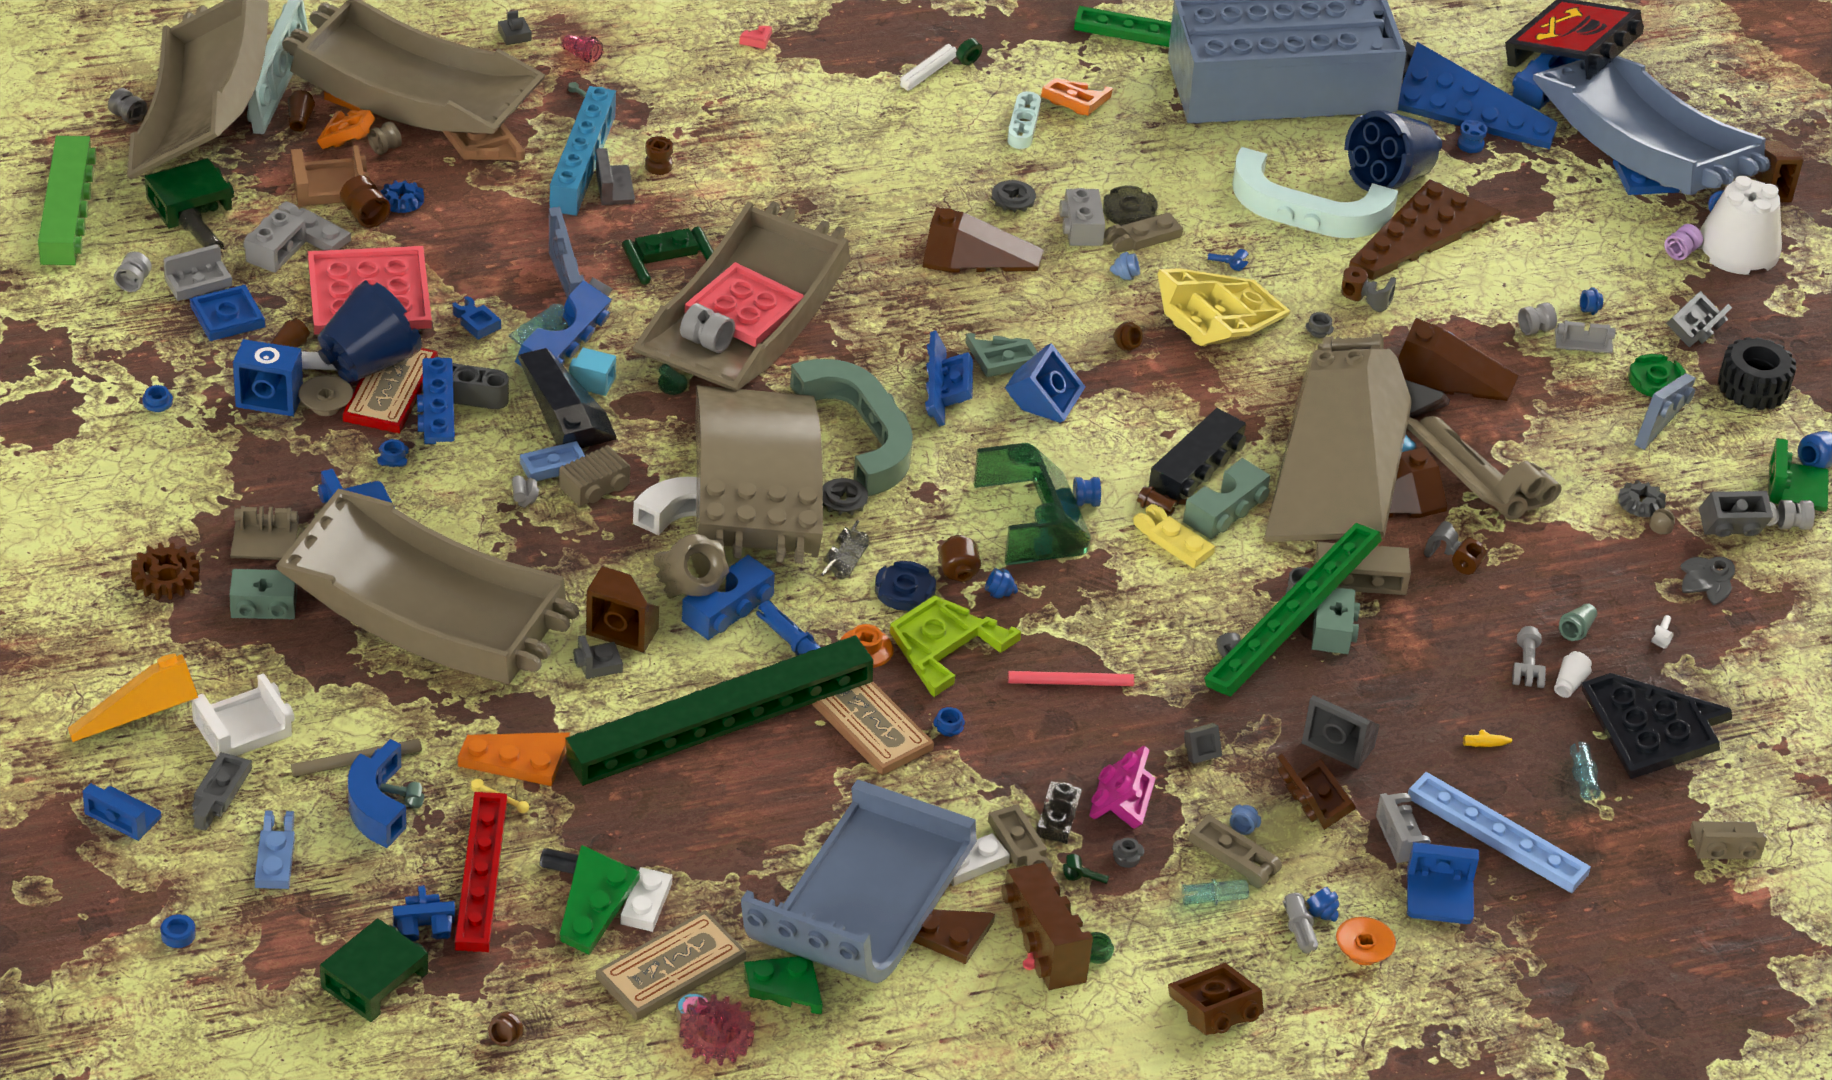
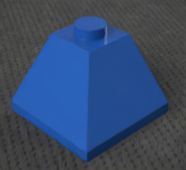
M1050 343L1015 371L1005 389L1021 410L1061 423L1065 421L1086 386L1054 345Z

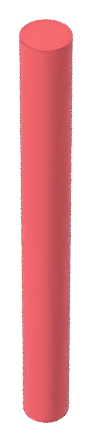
M1008 671V683L1133 687L1134 674Z

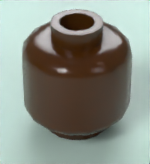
M963 535L951 536L940 547V562L943 573L947 578L964 582L970 580L980 571L982 563L978 547L971 538Z

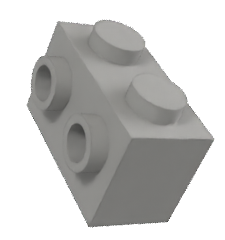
M1066 189L1065 200H1060L1059 212L1060 217H1064L1063 234L1068 235L1069 246H1103L1105 219L1099 189Z
M275 209L268 217L261 221V224L253 232L245 237L243 247L245 249L246 262L276 273L306 243L305 219Z

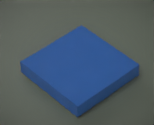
M246 285L190 298V307L209 341L266 327L265 318Z

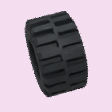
M1746 337L1744 340L1738 339L1734 341V344H1730L1725 351L1718 377L1720 390L1726 393L1725 396L1729 400H1734V403L1737 405H1744L1749 409H1773L1776 405H1782L1789 396L1796 372V361L1792 358L1790 351L1784 350V346L1775 344L1772 340H1763L1759 337H1756V339Z

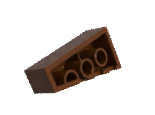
M1045 862L1008 869L1005 884L1001 886L1002 897L1005 904H1010L1015 927L1021 928L1027 953H1033L1037 976L1043 978L1048 990L1086 983L1093 937L1089 931H1081L1080 927H1083V921L1078 914L1071 915V903L1067 896L1060 897V886Z

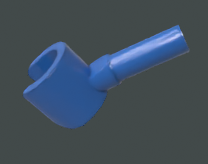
M1239 249L1233 256L1209 253L1208 260L1229 263L1233 270L1240 271L1249 263L1248 261H1243L1249 254L1244 249Z

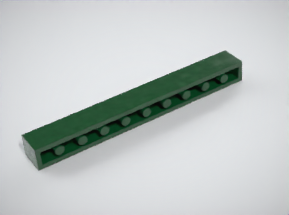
M856 635L839 640L827 646L810 650L807 653L782 660L776 664L754 670L748 674L723 681L683 697L666 701L663 704L636 712L621 719L607 722L590 730L576 733L565 738L566 760L581 785L584 786L873 682V659Z

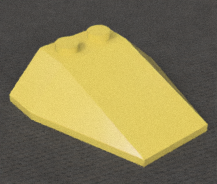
M1181 268L1159 269L1157 274L1164 314L1173 321L1177 328L1184 330L1191 337V340L1200 346L1221 344L1250 336L1287 317L1290 313L1287 307L1255 280Z

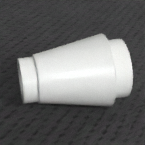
M1574 651L1563 658L1556 685L1554 686V690L1559 696L1570 697L1582 684L1581 682H1584L1591 674L1592 662L1588 656Z

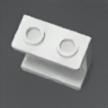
M264 673L257 675L258 687L214 704H210L204 694H200L198 698L191 700L193 721L216 757H218L220 752L238 756L292 736L291 722L295 719L293 710L289 703L284 704L277 685L274 682L270 683Z

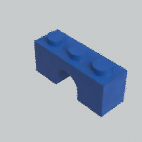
M749 554L729 567V573L726 576V592L715 591L707 596L688 595L683 598L682 622L707 640H710L718 633L724 632L740 618L746 617L750 611L761 603L771 599L774 595L775 573Z

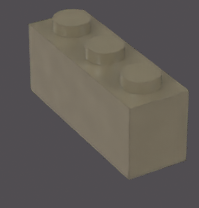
M1317 543L1314 565L1335 543ZM1376 546L1338 585V588L1353 589L1355 592L1406 595L1411 575L1409 548Z

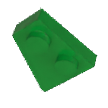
M795 956L744 962V975L749 997L764 1001L772 1000L777 1004L791 1007L792 1002L811 1007V1013L822 1014L823 1004L813 961Z

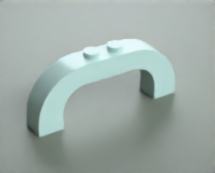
M1241 147L1237 154L1232 182L1233 191L1242 205L1261 217L1326 236L1359 238L1378 232L1392 218L1395 212L1398 190L1372 183L1368 193L1362 199L1354 202H1337L1283 187L1268 180L1264 176L1267 159L1266 153Z

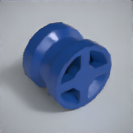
M1477 120L1464 121L1460 128L1461 135L1458 137V147L1467 153L1481 152L1484 149V138L1487 134L1486 125Z
M1074 477L1073 502L1075 507H1082L1084 504H1091L1093 507L1100 506L1101 482L1099 477H1092L1090 480Z

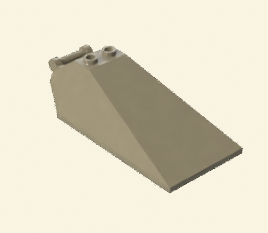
M1372 334V337L1334 339L1333 336L1323 337L1322 352L1311 353L1294 409L1264 536L1266 542L1340 539L1355 523L1380 531L1381 538L1385 537L1412 400L1398 358L1391 349H1383L1382 334Z

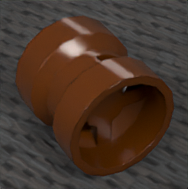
M662 136L648 139L645 144L647 154L645 169L655 175L669 173L673 165L671 157L673 142Z

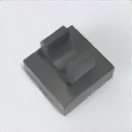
M518 10L507 12V20L498 21V31L506 45L532 41V32L524 17L518 18Z
M1211 723L1184 731L1185 748L1187 749L1188 761L1195 764L1222 756L1218 725Z

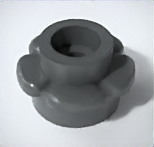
M1323 312L1313 313L1310 316L1309 322L1306 323V330L1316 338L1330 335L1334 330L1332 318Z
M1127 837L1117 840L1112 846L1114 860L1121 867H1135L1139 863L1140 857L1144 855L1143 846L1138 844L1133 838Z

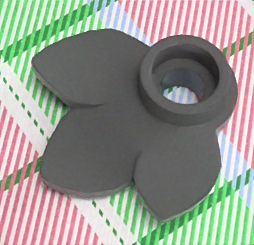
M1694 557L1680 565L1681 569L1687 573L1683 578V593L1706 591L1708 599L1713 605L1721 603L1730 595L1732 590L1730 580L1735 575V566L1728 558L1714 557L1706 559Z

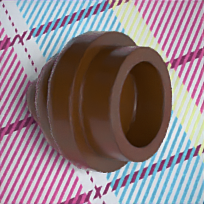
M1124 322L1116 328L1113 338L1120 349L1131 351L1140 346L1143 333L1141 328L1133 322Z
M508 1011L495 1015L488 1027L491 1040L499 1046H512L519 1042L523 1036L524 1027L522 1021L517 1015Z

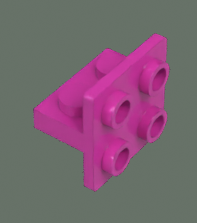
M1142 746L1134 752H1128L1117 763L1109 764L1103 768L1098 776L1100 781L1097 791L1091 799L1093 803L1089 814L1091 818L1095 820L1111 810L1133 829L1143 824L1156 779L1144 769L1149 754V749L1146 746Z

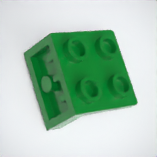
M1776 438L1769 462V501L1779 504L1780 500H1792L1793 503H1799L1801 500H1811L1815 510L1826 512L1828 509V469L1792 463L1793 453L1788 452V440Z

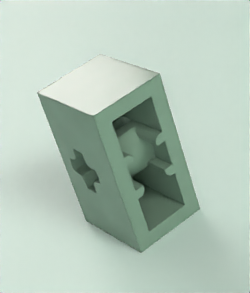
M232 570L229 595L231 618L295 619L297 584L278 570Z
M1337 587L1314 610L1311 650L1349 654L1351 642H1357L1359 624H1353L1354 621H1358L1360 603H1355V590Z

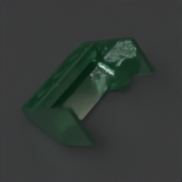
M1029 443L977 449L973 483L975 488L1033 481L1042 503L1035 510V522L1008 526L1004 560L1006 565L1080 556L1088 552L1091 536L1065 474L1039 449Z

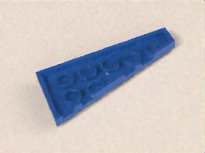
M1417 42L1401 86L1398 110L1461 126L1467 120H1477L1486 125L1488 134L1546 149L1551 148L1558 122Z

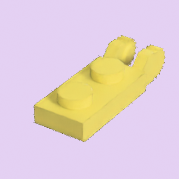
M1151 504L1145 509L1146 515L1139 512L1133 518L1136 528L1147 535L1148 539L1192 568H1196L1215 552L1213 544L1177 520L1167 516L1165 510L1160 506Z

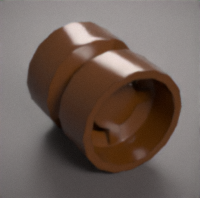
M359 175L352 177L343 185L340 191L342 203L351 211L358 223L365 228L380 225L390 213L389 201L367 176Z

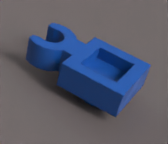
M465 297V306H460L456 302L452 303L453 315L460 318V325L476 339L479 340L501 329V319L485 305L478 308L475 307V302L471 297Z

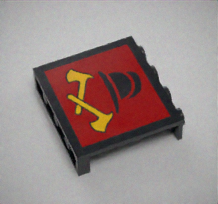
M1555 0L1505 42L1508 66L1518 67L1534 52L1581 59L1585 61L1586 79L1590 80L1643 34L1644 24L1641 10L1579 0Z

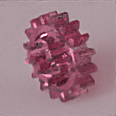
M711 994L709 1002L699 997L697 1005L689 1003L686 1013H682L679 1038L684 1039L683 1048H693V1058H697L700 1055L705 1056V1064H709L712 1058L717 1059L719 1066L723 1065L724 1058H728L732 1063H735L738 1054L746 1056L748 1046H752L755 1022L749 1021L751 1012H741L742 1003L740 1001L734 1005L729 1004V996H725L723 1001H718L716 995Z

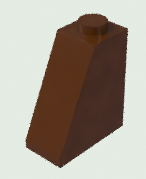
M1765 141L1764 156L1769 159L1771 166L1765 172L1758 171L1754 175L1755 179L1765 184L1775 185L1779 189L1780 203L1792 202L1804 159L1781 141Z

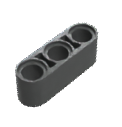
M452 363L454 404L488 409H501L507 406L509 403V376L507 373L497 369Z

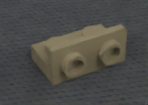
M1692 821L1690 828L1697 859H1761L1767 841L1766 834L1758 832L1755 822Z

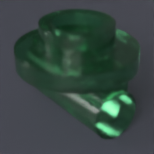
M663 364L659 368L661 376L658 379V387L662 392L669 395H677L687 389L688 381L684 375L678 373L667 364Z

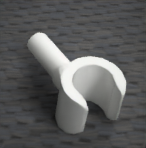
M1665 615L1661 625L1656 626L1655 635L1651 640L1652 643L1664 649L1668 647L1673 638V633L1667 630L1671 621L1669 615Z

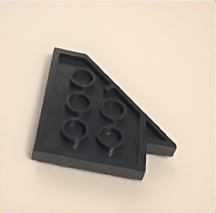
M1609 673L1581 682L1582 691L1630 779L1719 751L1720 742L1711 726L1732 720V710L1728 707L1617 674Z

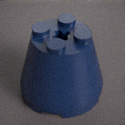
M1385 110L1368 112L1354 120L1346 135L1344 150H1348L1351 166L1349 173L1355 183L1366 191H1369L1372 183L1397 189L1431 172L1438 160L1439 151L1442 148V140L1436 135L1432 127L1425 122Z
M365 280L355 287L320 332L318 341L322 349L318 351V354L325 364H332L338 370L340 378L351 384L353 381H358L410 359L421 350L422 340L419 331L415 328L411 329L410 323L404 315L407 310L399 300L378 282L372 286Z

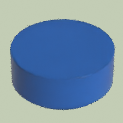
M177 914L169 916L162 922L160 927L163 943L172 948L186 947L194 941L196 936L195 923L186 915Z

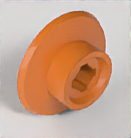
M870 624L858 625L853 630L845 633L840 639L844 640L856 635L872 657L873 668L886 664L893 656L894 647L891 640L879 628Z
M1354 917L1348 919L1339 926L1336 932L1337 944L1342 952L1359 965H1371L1388 958L1396 947V939L1392 930L1383 922L1373 918Z

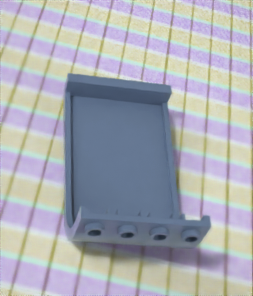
M857 779L851 788L852 803L784 903L780 902L778 907H776L775 900L771 899L769 903L754 899L753 892L747 890L741 899L745 932L753 940L872 983H880L895 970L921 930L922 924L928 915L931 914L977 842L976 819Z

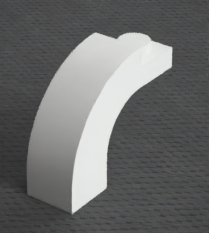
M697 477L672 478L656 483L646 489L634 501L633 524L656 535H660L673 521L683 517L696 516Z

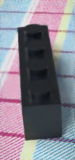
M1216 408L1151 467L1148 488L1150 486L1155 487L1156 492L1168 495L1177 501V505L1181 499L1191 497L1203 481L1207 482L1218 467H1223L1233 453L1239 452L1246 442V436H1244L1246 423Z

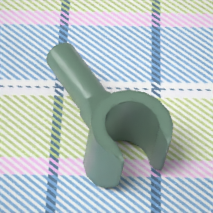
M411 782L407 787L384 783L380 786V791L404 796L405 804L411 808H420L423 805L425 796L422 794L423 788L419 782Z

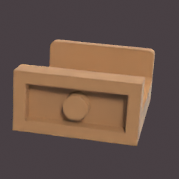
M358 145L353 146L352 158L304 162L302 149H291L292 176L298 206L342 203L340 191L348 180L359 175L370 178L369 172H367L366 156L360 155Z

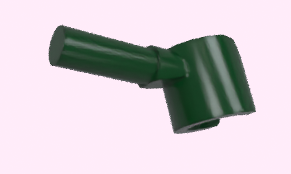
M1076 854L1066 856V864H1063V872L1066 879L1075 881L1084 877L1107 884L1109 876L1082 867L1080 856Z

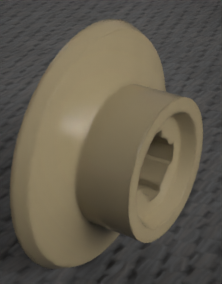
M321 375L308 379L299 389V398L302 403L321 416H331L338 413L341 408L349 403L353 395V389L346 380L332 375Z

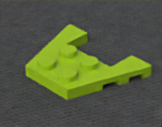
M934 595L890 623L889 633L930 694L935 697L955 683V674L938 661L976 636L1002 653L1020 641L1021 631L1012 626L1010 630L997 625V620L990 617L981 619L969 614L970 609Z

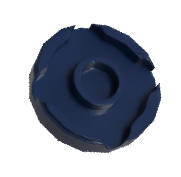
M897 561L894 562L893 566L887 567L885 565L876 575L875 593L882 603L893 609L911 611L935 595L936 579L934 575L932 577L929 574L928 568L916 562Z

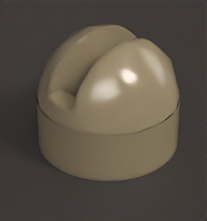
M1658 509L1652 514L1649 526L1658 534H1669L1673 530L1675 517L1669 509Z

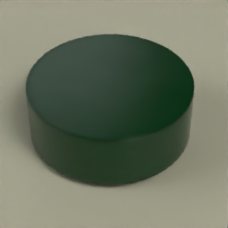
M975 38L967 39L959 46L956 58L963 65H970L980 57L983 47Z

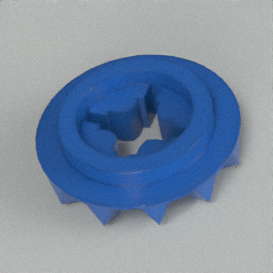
M394 180L393 184H384V188L380 190L389 201L390 211L411 212L421 207L424 203L423 188L418 187L416 182L409 184L406 180L403 182Z

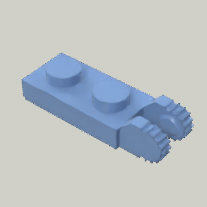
M265 810L263 830L260 832L254 880L255 888L289 889L295 844L294 811H286L284 831H273L275 816L273 811Z

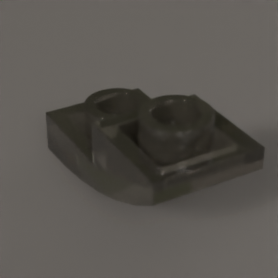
M1051 781L1036 829V833L1040 838L1065 844L1068 843L1083 788L1074 787L1069 783Z

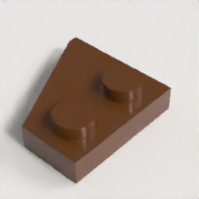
M933 909L922 924V928L913 942L966 964L993 925L995 914L991 912Z

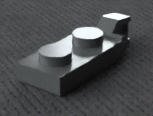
M220 752L194 793V802L192 804V809L195 810L193 812V828L206 831L213 822L214 815L221 817L223 812H226L252 770V760Z

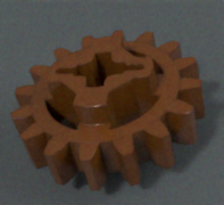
M158 543L157 549L147 546L146 554L138 552L136 554L137 560L131 561V581L135 583L137 591L143 589L145 597L152 593L155 594L156 600H159L162 595H167V598L172 600L175 593L183 597L185 596L184 589L193 590L194 582H199L200 580L199 560H196L194 552L187 553L186 546L176 549L175 543H171L169 547H164L162 543Z

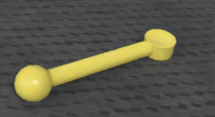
M481 779L471 781V790L473 792L500 793L485 786ZM507 796V803L516 807L518 812H528L530 807L528 802H519Z

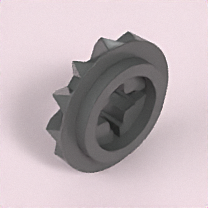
M1007 180L994 186L991 199L994 200L995 206L1002 207L1003 211L1009 209L1013 210L1014 213L1017 210L1026 212L1028 207L1034 206L1036 192L1027 183Z
M837 478L823 485V506H827L828 512L838 511L839 515L847 512L853 515L855 510L863 511L864 505L868 502L867 489L858 481L848 478ZM844 493H846V500H840Z
M1638 480L1634 484L1626 482L1618 495L1621 507L1630 514L1639 517H1651L1656 510L1665 508L1666 495L1660 492V487H1652L1649 482L1646 484H1642ZM1640 496H1645L1646 498H1645V500L1643 499V501L1640 502V498H1639V497H1640Z

